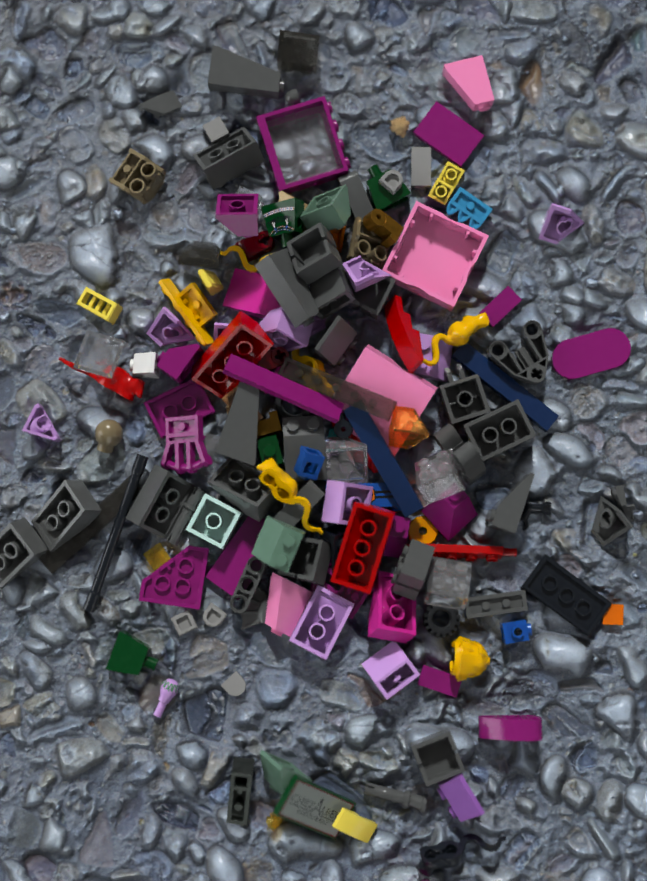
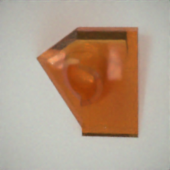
M394 405L389 426L390 447L410 449L430 436L415 408Z

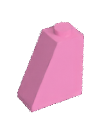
M482 55L444 64L443 76L472 111L479 110V112H484L492 107L495 99Z
M272 572L270 578L265 624L272 628V633L280 637L282 634L291 637L313 592Z

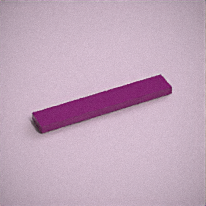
M233 354L230 355L223 370V374L334 423L338 422L344 404Z

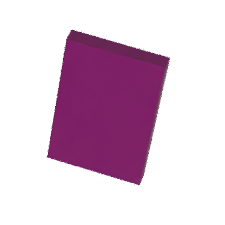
M437 101L413 131V135L460 168L484 138L481 132Z
M192 380L184 382L144 402L161 439L166 437L165 418L203 415L204 419L216 413L205 389Z

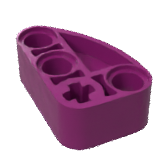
M537 715L478 716L479 738L506 741L542 740V718Z

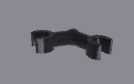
M526 503L520 518L524 522L522 530L527 529V520L531 512H541L544 515L552 514L551 512L544 511V506L552 503Z

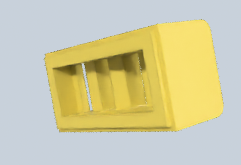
M205 269L198 270V275L210 296L224 289L214 272Z
M88 287L84 289L76 303L111 324H115L123 310V307ZM91 294H92L93 297H92L91 301L89 302L88 305H86L88 299L90 298V296H91ZM98 298H99L100 300H99L98 304L96 305L95 309H93L94 305L96 304V302H97V300H98ZM107 303V305L105 306V308H104V310L102 311V313H100V311L102 310L104 304Z

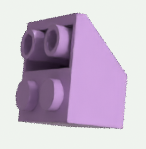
M391 641L362 663V666L386 699H389L420 676V673L397 642Z

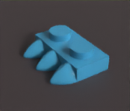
M459 187L447 205V215L458 211V222L462 223L470 219L469 226L474 229L481 227L493 210L462 187Z

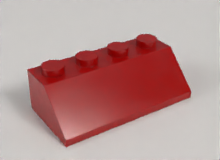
M240 311L193 365L191 380L222 399L241 382L223 374L230 355L233 354L257 364L274 343L257 321Z
M354 502L330 582L371 594L397 512L375 505Z

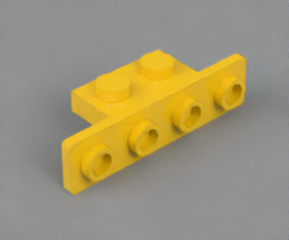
M170 278L161 279L158 283L161 286L162 292L172 301L174 309L182 315L186 326L192 329L196 335V340L204 347L211 345L214 339L204 326L218 314L197 284L192 282L179 292Z

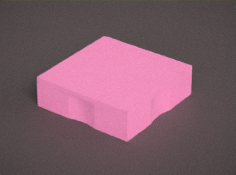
M416 201L403 231L382 270L392 275L390 277L396 280L395 285L452 312L489 235L464 223L453 221L443 213Z
M367 345L334 400L344 404L341 413H344L343 410L362 400L395 456L438 387L414 372L409 373L408 370L400 367L393 359L374 347ZM353 429V433H352V434H353L354 436H356L357 438H359V437L357 436L355 430Z

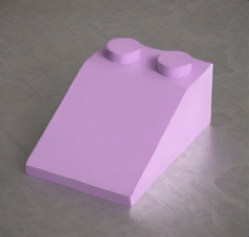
M317 585L289 642L326 660L354 603Z

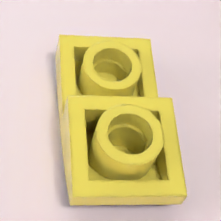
M447 161L428 196L446 205L465 170Z
M342 807L332 826L351 837L368 843L378 824L361 817L354 811Z

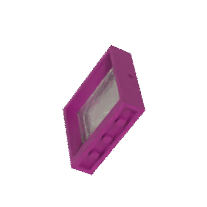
M325 96L256 116L278 191L290 194L336 180L337 177L347 174L348 169H351L348 157L344 158L343 150H345L342 138L338 139L336 133L339 132L337 121H333L331 117L333 113L331 103L326 101Z

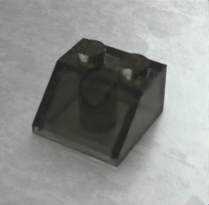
M280 30L277 57L278 68L285 72H292L293 70L300 71L305 75L317 74L320 36Z

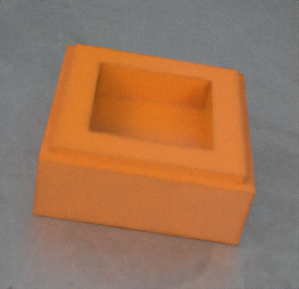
M611 604L601 618V624L623 625L624 605Z

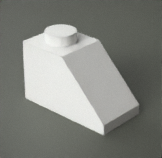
M156 352L134 354V359L130 360V371H132V374L135 377L159 379L160 370L156 366L158 364V354Z

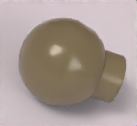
M107 419L97 425L95 429V437L98 442L97 450L104 453H113L114 446L120 443L123 438V429L117 421Z

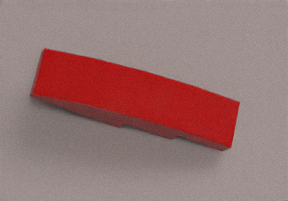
M394 295L384 307L386 321L392 340L408 372L413 373L424 361L420 333L412 329L411 316L403 311L402 298Z

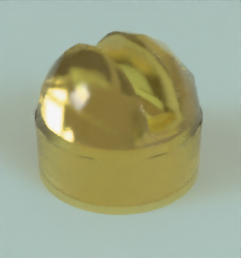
M271 812L270 816L266 817V823L270 829L275 831L283 821V818Z

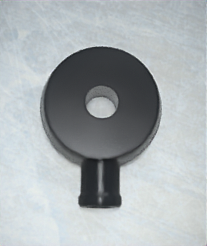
M341 413L339 421L334 425V433L341 439H346L353 433V427L346 420L345 413ZM342 427H345V428H346V430H345L344 432L341 431V428H342Z

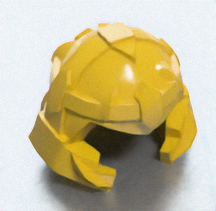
M462 636L452 641L451 647L455 649L454 661L449 662L450 674L454 675L458 682L467 678L477 677L486 670L490 664V657L482 644Z

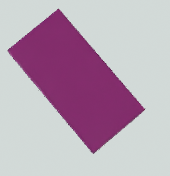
M507 286L479 314L486 312L490 321L489 325L493 328L522 299Z
M423 664L417 685L457 698L462 681L458 682L456 677L448 672Z

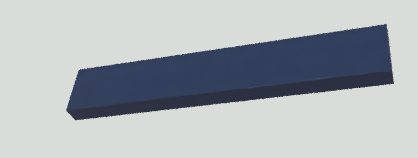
M468 343L460 346L451 358L461 364L471 374H478L480 381L508 403L519 399L528 419L545 433L559 417V415Z
M362 400L343 410L405 518L424 507Z

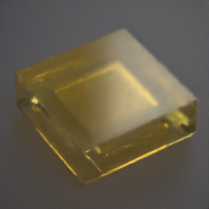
M161 542L143 554L154 571L171 559Z

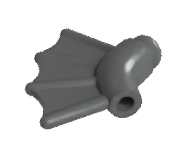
M252 582V585H251V587H250L249 590H251V589L253 588V586H254V583H253V582ZM259 585L248 609L240 613L243 620L242 630L259 623H265L268 594ZM243 599V606H242L241 609H243V608L245 607V601H244V599Z

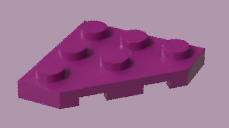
M187 546L142 580L139 601L200 610L210 549Z

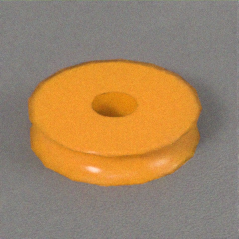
M425 516L416 517L410 522L408 531L410 540L414 539L425 544H431L435 541L438 530ZM421 527L426 529L425 535L419 533Z

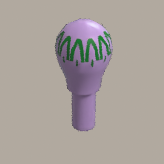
M166 679L161 684L159 703L154 712L156 717L161 718L166 705L178 693L179 685L174 679Z

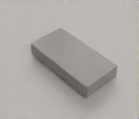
M411 147V188H431V147Z

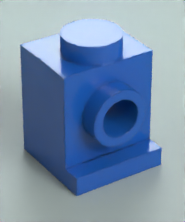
M300 446V453L294 471L303 480H309V478L317 480L325 457L320 450Z
M525 619L499 623L503 644L528 641L529 636L532 635L531 624L526 623ZM516 628L521 629V634L518 636L514 634Z

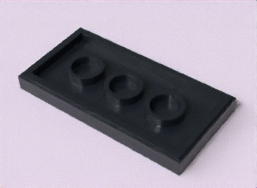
M546 554L543 555L521 586L522 589L586 636L591 634L612 604Z

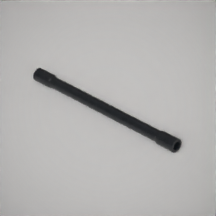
M136 455L130 479L92 587L83 606V609L86 611L95 612L100 592L124 527L126 516L149 459L146 456Z

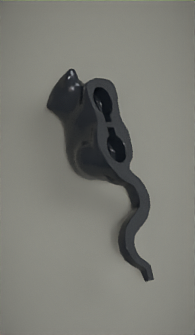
M466 834L459 843L443 841L435 846H423L420 848L421 860L416 865V869L422 875L430 877L436 869L458 866L462 860L467 843L475 842L484 850L495 852L500 848L502 841L506 840V837H499L496 844L489 845L475 834Z

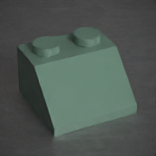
M346 184L313 197L300 216L307 230L320 222L329 231L335 228L339 230L347 224L351 210Z
M267 515L251 554L267 565L288 573L306 531Z
M261 750L260 758L264 778L270 783L269 787L281 793L280 797H282L294 774L312 782L308 776L291 762Z

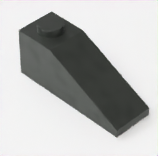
M234 757L226 823L247 825L255 759Z

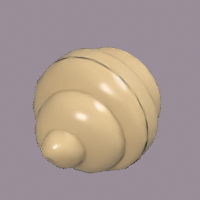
M405 116L391 120V131L404 138L407 133L406 131L409 129V120H406Z

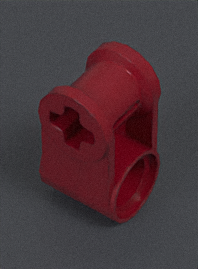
M261 231L258 233V236L244 238L235 245L244 251L249 263L271 252L275 247V241L269 236L268 231ZM265 238L268 241L267 245H264L262 241Z
M276 347L269 350L256 365L272 371L288 361L289 354L285 348Z

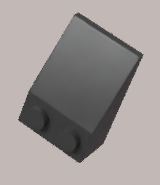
M318 415L283 417L282 433L285 472L295 479L297 483L308 482L309 480L312 482L327 481L323 418ZM300 446L320 450L325 457L317 480L310 478L309 480H303L294 471L300 453Z
M228 458L207 481L213 489L243 514L259 522L278 501L274 498L271 489L260 481L259 476L262 471L257 470L255 465L251 466Z
M534 473L524 475L491 510H488L485 521L488 522L487 527L508 534L516 533L535 475Z
M64 480L31 522L50 552H54L88 527L102 510L82 480Z
M25 517L10 522L0 532V590L37 562L49 550Z

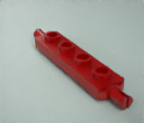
M427 544L435 547L431 560L443 557L449 561L465 558L466 561L486 559L487 562H497L498 559L501 560L504 556H517V548H505L504 546Z

